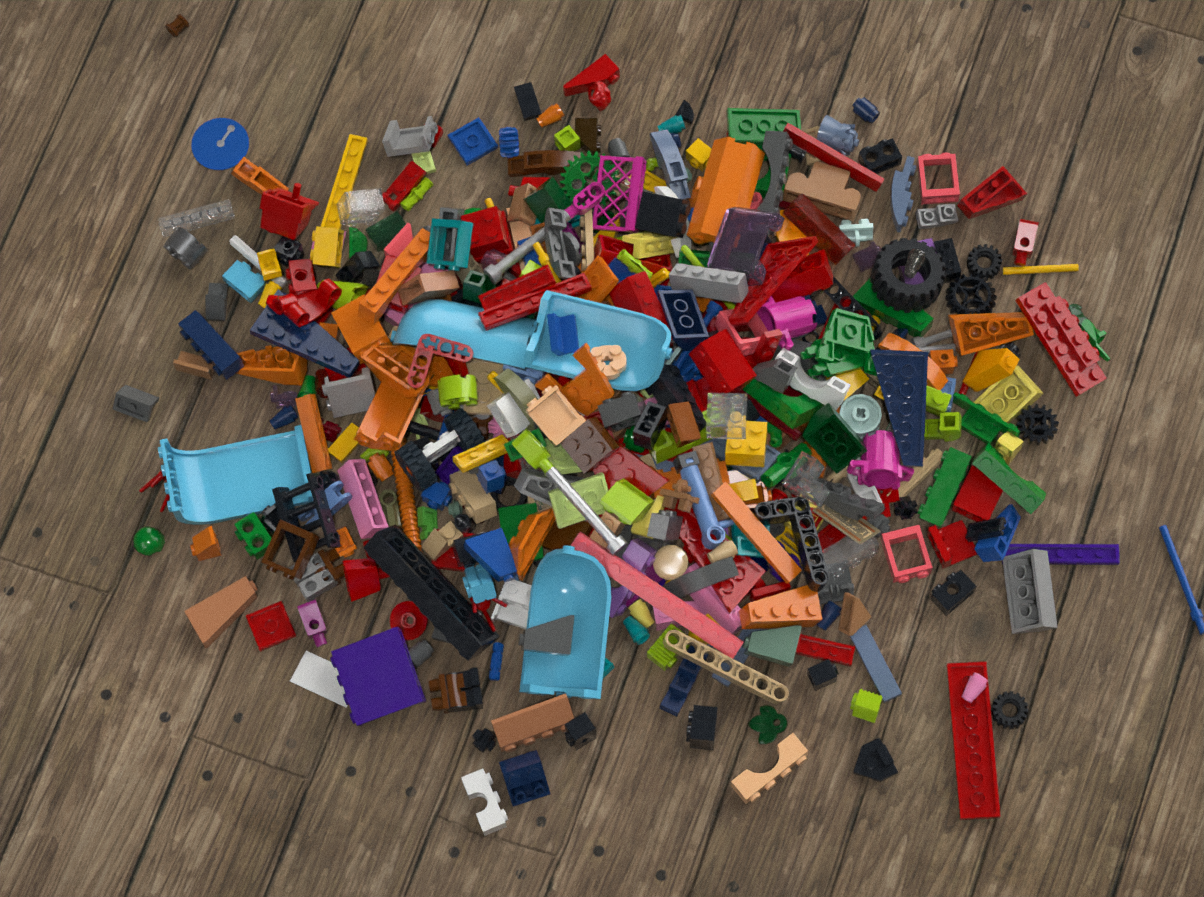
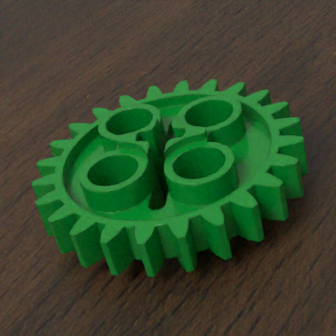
M588 151L587 156L581 152V158L579 159L574 155L575 161L568 160L570 166L563 167L566 173H561V176L565 180H561L560 184L565 186L561 189L567 192L566 196L570 198L572 204L574 197L588 186L587 179H593L594 182L598 180L599 169L595 172L596 167H599L600 163L598 151L595 152L594 156H592L590 151ZM605 161L604 169L607 173L616 166L615 164L610 165L612 161ZM585 165L591 166V170L588 173L582 172V168ZM615 171L610 175L615 183L620 179L615 177L620 174L619 171ZM609 177L602 182L605 191L614 184ZM575 182H582V187L574 189L573 185ZM617 187L608 193L610 197L617 196V193L614 191L615 189L618 190ZM605 196L599 205L602 204L604 207H607L606 201H611ZM584 201L582 204H580V203L578 202V206H580V205H583V206H584V204H585V201Z

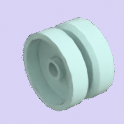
M864 394L853 395L843 402L839 415L862 441L867 433L868 436H871L879 430L882 417L881 407L871 396Z

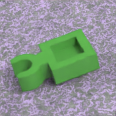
M422 506L417 508L418 527H422L420 539L425 540L434 529L438 528L437 510Z

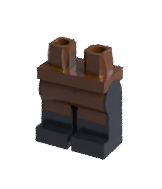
M477 667L470 668L468 671L453 672L445 675L439 674V678L428 681L430 693L441 691L442 696L431 699L433 711L444 710V714L483 709Z

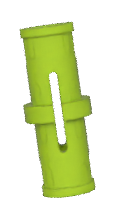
M424 177L418 186L413 188L411 193L400 203L402 208L409 212L418 201L424 198L423 196L433 186V183L427 177Z
M623 249L618 254L617 259L624 263L631 273L637 274L646 271L648 278H651L653 273L644 267L638 258L635 259L629 254L626 249Z

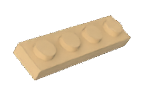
M592 209L583 216H580L579 226L583 227V230L580 231V242H583L580 253L584 256V259L581 261V271H585L594 260Z

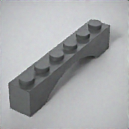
M765 131L762 148L770 162L771 181L763 202L749 216L746 234L750 241L772 242L773 236L776 235V219L780 216L779 203L783 200L782 187L786 183L785 170L790 162L788 154L793 146V140L788 132Z

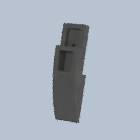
M818 478L808 485V490L817 499L832 510L857 521L863 516L876 518L884 511L883 503L877 502L874 499L862 498L856 494L852 495L851 487L844 486L842 483H833L824 478Z

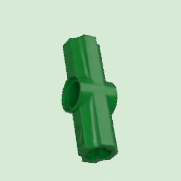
M801 442L789 453L779 454L776 458L777 462L761 475V481L766 487L771 489L783 478L793 477L796 474V468L812 455L811 449H809L807 444Z

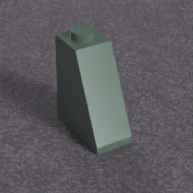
M796 625L752 632L748 637L745 636L742 646V648H745L744 654L789 667L794 661L802 626Z

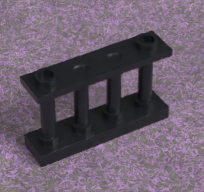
M306 474L308 483L289 490L288 487L272 489L281 520L306 531L322 527L324 537L319 539L315 549L325 545L328 548L341 547L340 536L335 528L320 474ZM311 490L314 501L294 508L292 498ZM316 508L319 519L300 527L298 515ZM286 531L285 536L292 560L296 562L305 542L303 538Z

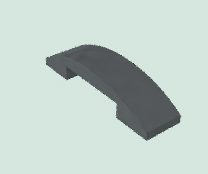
M547 208L544 233L549 261L560 279H569L576 276L574 262L568 261L562 230L567 225L564 210Z
M731 556L680 576L664 584L663 587L678 598L683 599L692 593L738 576L739 573Z

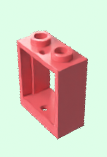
M945 152L940 155L923 154L918 156L917 171L921 205L958 202L960 190L955 154ZM950 164L953 188L926 190L924 166Z
M733 309L719 311L714 324L717 330L720 332L723 329H727L744 356L754 354L763 332L768 331L758 314L756 313L748 323L731 325L728 319ZM748 325L755 338L742 340L734 327Z
M920 525L881 535V543L893 583H906L911 578L918 577V579H922L931 574L932 564ZM917 539L924 565L898 571L890 545Z

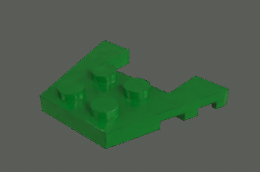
M838 308L832 310L815 360L830 364L834 362V346L863 353L864 373L877 376L870 349H875L873 344L875 339L869 317Z

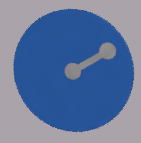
M215 118L205 122L196 130L192 138V152L196 160L204 167L213 170L229 169L237 165L247 154L249 137L244 127L238 122L228 118Z

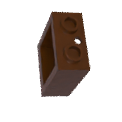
M280 520L261 563L267 565L266 569L277 573L278 570L284 572L283 577L294 580V578L301 580L320 537ZM286 531L306 539L293 570L272 562Z

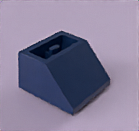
M537 750L499 762L512 806L551 794Z

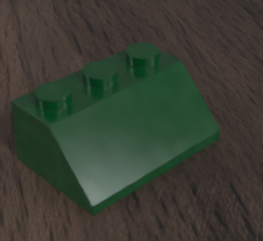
M827 403L813 414L802 435L836 474L846 468L851 460H856L867 452L862 439L830 403Z

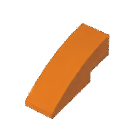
M245 157L241 159L231 173L238 180L261 195L268 189L281 188L289 190L288 187L260 166L257 167Z

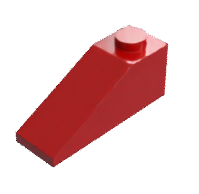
M604 54L563 85L564 95L571 96L588 92V89L596 81H602L606 86L613 85L619 80L620 69Z

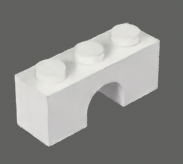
M480 769L461 777L469 800L482 797L488 802L487 807L483 811L476 813L484 836L507 827L505 821L508 820L505 810H500L498 803L501 800L497 791H492L490 785L493 784L490 773L485 774L484 769Z

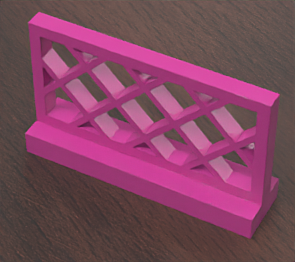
M600 155L597 182L602 184L609 177L614 184L604 191L603 197L607 196L612 203L604 209L599 205L600 203L594 207L593 230L629 232L630 234L638 233V229L635 226L644 187L647 162L644 157L636 156V158ZM605 161H613L616 166L607 173L604 169ZM626 162L633 163L632 169L625 174L620 167ZM619 169L624 176L615 183L610 175ZM627 178L630 182V188L623 192L618 185ZM617 187L622 194L613 201L608 193ZM596 190V196L600 195V192ZM625 197L628 200V206L621 211L616 203ZM615 206L619 213L611 219L606 214V211ZM605 214L609 222L604 226L597 225L598 218ZM621 215L626 219L625 227H617L614 223Z

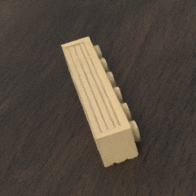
M938 448L931 450L928 454L929 456L923 458V467H913L914 474L909 482H900V487L898 488L899 499L900 496L906 497L943 462L941 461L942 451Z

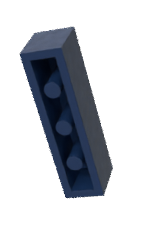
M196 310L178 323L181 329L180 335L184 340L187 341L189 339L192 342L190 343L192 348L196 352L200 351L202 353L201 357L207 364L211 363L213 365L212 369L218 376L222 375L227 380L244 367L239 355Z

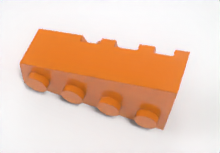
M1023 312L948 315L953 341L956 346L955 350L961 356L1034 335L1033 328Z
M808 585L750 602L739 610L742 629H770L796 625L813 627L822 620L818 592L810 590Z

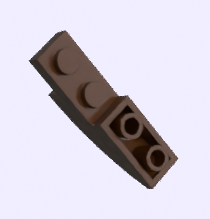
M565 150L524 152L523 156L508 158L509 177L539 173H546L547 175L566 173L563 167L570 166L568 160L575 161L574 155L578 159L581 158V152Z

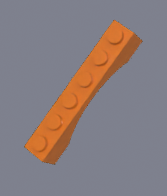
M422 228L363 298L359 303L358 317L374 326L384 314L404 281L417 267L427 261L430 239L429 231Z

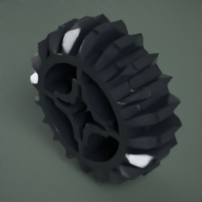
M963 273L961 279L956 277L955 282L951 281L949 284L950 288L946 290L945 300L948 301L946 306L951 308L950 313H992V308L995 307V300L997 299V296L994 294L995 288H991L992 283H986V277L980 279L979 273L976 277H973L972 273H969L968 277ZM980 290L985 295L986 302L983 301L982 297L979 296ZM956 293L960 295L959 298L963 300L962 305L957 301Z

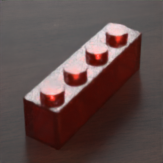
M803 193L783 211V214L806 237L816 236L819 241L816 246L820 250L825 249L827 257L835 265L844 259L856 246Z

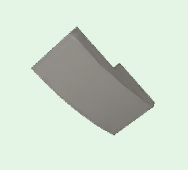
M955 204L937 205L935 208L917 209L915 212L919 229L940 227L958 222Z

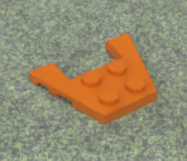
M587 343L582 345L572 355L585 368L581 373L564 386H561L547 373L534 385L542 391L550 385L552 388L557 385L559 391L573 408L586 416L595 411L598 405L603 404L602 401L612 398L615 393L604 372L600 371L597 365L598 361L596 357L592 356Z

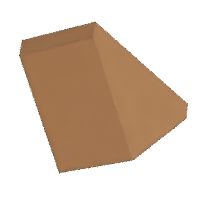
M845 592L838 630L848 636H853L871 618V615L858 597Z

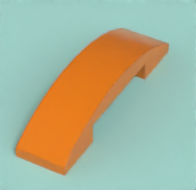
M888 333L878 345L881 350L921 351L912 343L892 333ZM928 356L927 386L941 391L949 380L938 365Z

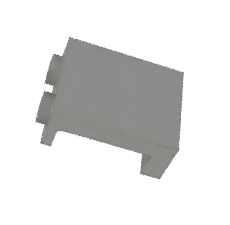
M432 116L427 117L424 126L405 129L399 128L397 120L390 121L382 140L387 157L430 151L431 145L434 143L435 134L438 132L436 122L433 121Z
M368 367L362 368L363 375L332 382H329L328 377H324L325 384L322 385L324 396L329 398V400H326L328 411H332L334 418L368 410L376 393Z

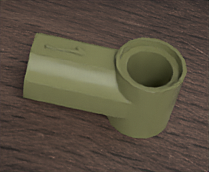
M386 489L381 492L379 499L388 527L396 524L400 528L402 525L396 493L393 490ZM387 497L394 498L393 502L389 504L385 503L384 500Z

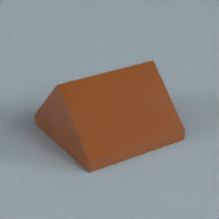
M689 401L668 405L666 409L667 419L677 448L701 439Z

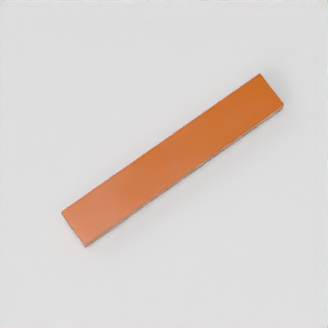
M726 481L711 494L713 499L786 584L791 582L802 571Z

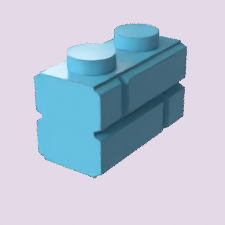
M480 564L476 565V567L465 568V577H462L468 598L472 597L476 604L484 602L485 599L496 598L497 595L491 575Z

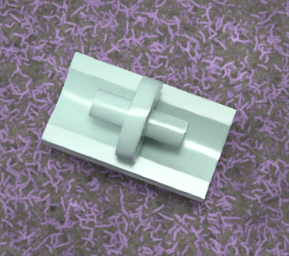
M868 219L859 220V224H851L850 220L841 221V225H839V242H855V247H859L860 241L873 240V223H870Z

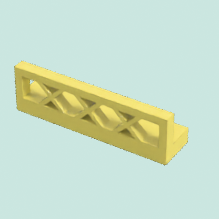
M648 231L623 235L622 241L634 244L633 257L640 259L674 253L671 240L676 237Z

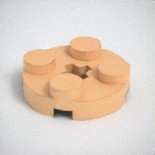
M603 345L591 349L592 356L596 357L598 361L597 365L600 371L604 372L608 380L618 378L620 373L626 370L627 359L620 346ZM604 361H611V362L609 363V365H606Z

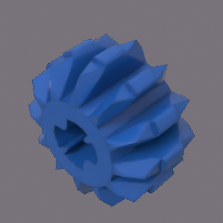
M505 127L499 130V147L502 157L513 158L519 155L518 130L515 127Z

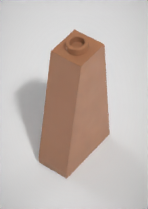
M245 576L184 611L205 648H208L258 598L255 593L258 589L253 580L248 581Z

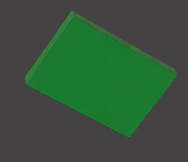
M537 503L498 508L500 528L504 532L508 545L512 537L517 536L519 532L518 526L522 519L525 520L528 515L538 512ZM543 546L540 547L534 561H540L544 558Z

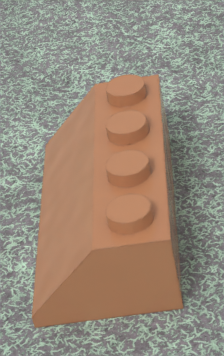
M565 693L494 719L491 723L501 752L506 751L508 753L516 750L517 746L522 744L525 746L531 745L536 742V739L541 737L547 739L560 730L565 732V724L573 720L574 716Z

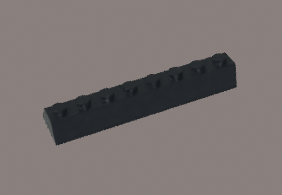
M396 524L376 532L363 547L368 556L378 563L381 570L391 577L394 584L403 590L407 598L415 603L420 612L427 616L433 623V626L440 630L446 637V640L467 661L477 657L500 637L496 631L493 632L489 624L478 612L473 613L469 602Z

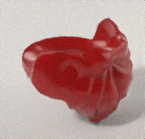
M596 81L588 89V98L591 104L598 108L600 112L605 110L610 104L611 96L606 84L602 81Z

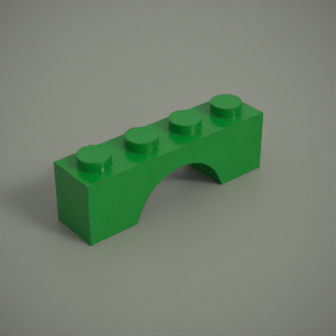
M989 443L975 456L972 464L1027 512L1032 514L1042 504L1046 493L1033 481H1027L1018 476L1007 465L1003 455Z

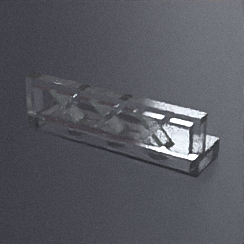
M228 199L161 217L158 220L164 238L171 236L179 226L186 231L234 219L235 215L231 200Z

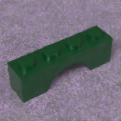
M470 270L463 281V299L481 304L478 296L497 287L491 282L488 275ZM537 312L524 317L534 319Z

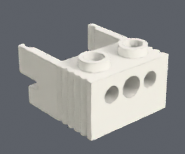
M514 579L504 582L498 599L506 603L507 607L496 603L491 617L492 622L498 620L526 629L532 585Z

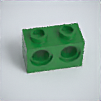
M252 512L234 524L236 527L234 533L239 541L244 540L247 546L244 548L249 556L254 555L256 560L264 556L272 538L256 514ZM246 527H253L251 532H244ZM257 542H263L261 547H254Z

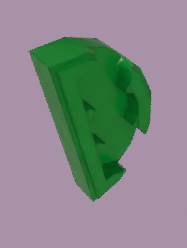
M349 227L350 259L355 252L368 250L366 236L357 228Z

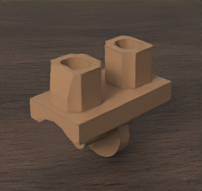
M680 479L676 484L672 485L675 491L661 489L659 493L664 496L663 507L675 510L677 500H679L677 509L690 513L692 504H698L700 499L687 494V492L691 491V487L688 486V482L684 479Z

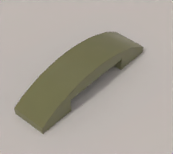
M507 368L493 379L504 394L509 392L530 422L528 429L530 431L535 430L533 420L525 411L528 408L527 404L534 398L537 400L538 398L517 374Z

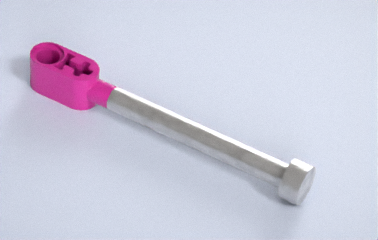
M591 183L574 197L573 204L564 210L566 223L576 215L586 214L602 201L605 189L601 183ZM597 190L600 192V195L594 196L591 194V191ZM585 201L584 206H583V205L578 206V202H579L580 204H582V203ZM544 227L495 266L490 264L483 270L494 285L503 279L502 274L534 249L532 246L534 243L539 242L541 244L545 241Z

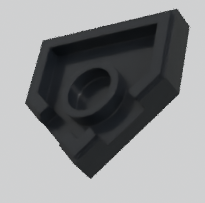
M880 737L861 747L853 774L871 778L877 782H882L898 774L894 760L886 745H883Z

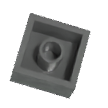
M634 392L622 393L620 398L615 400L613 398L602 401L603 404L598 405L604 428L615 433L637 424L645 408L643 398Z

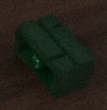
M396 211L366 228L365 231L375 250L380 252L381 250L384 251V248L401 231L406 223L399 212Z

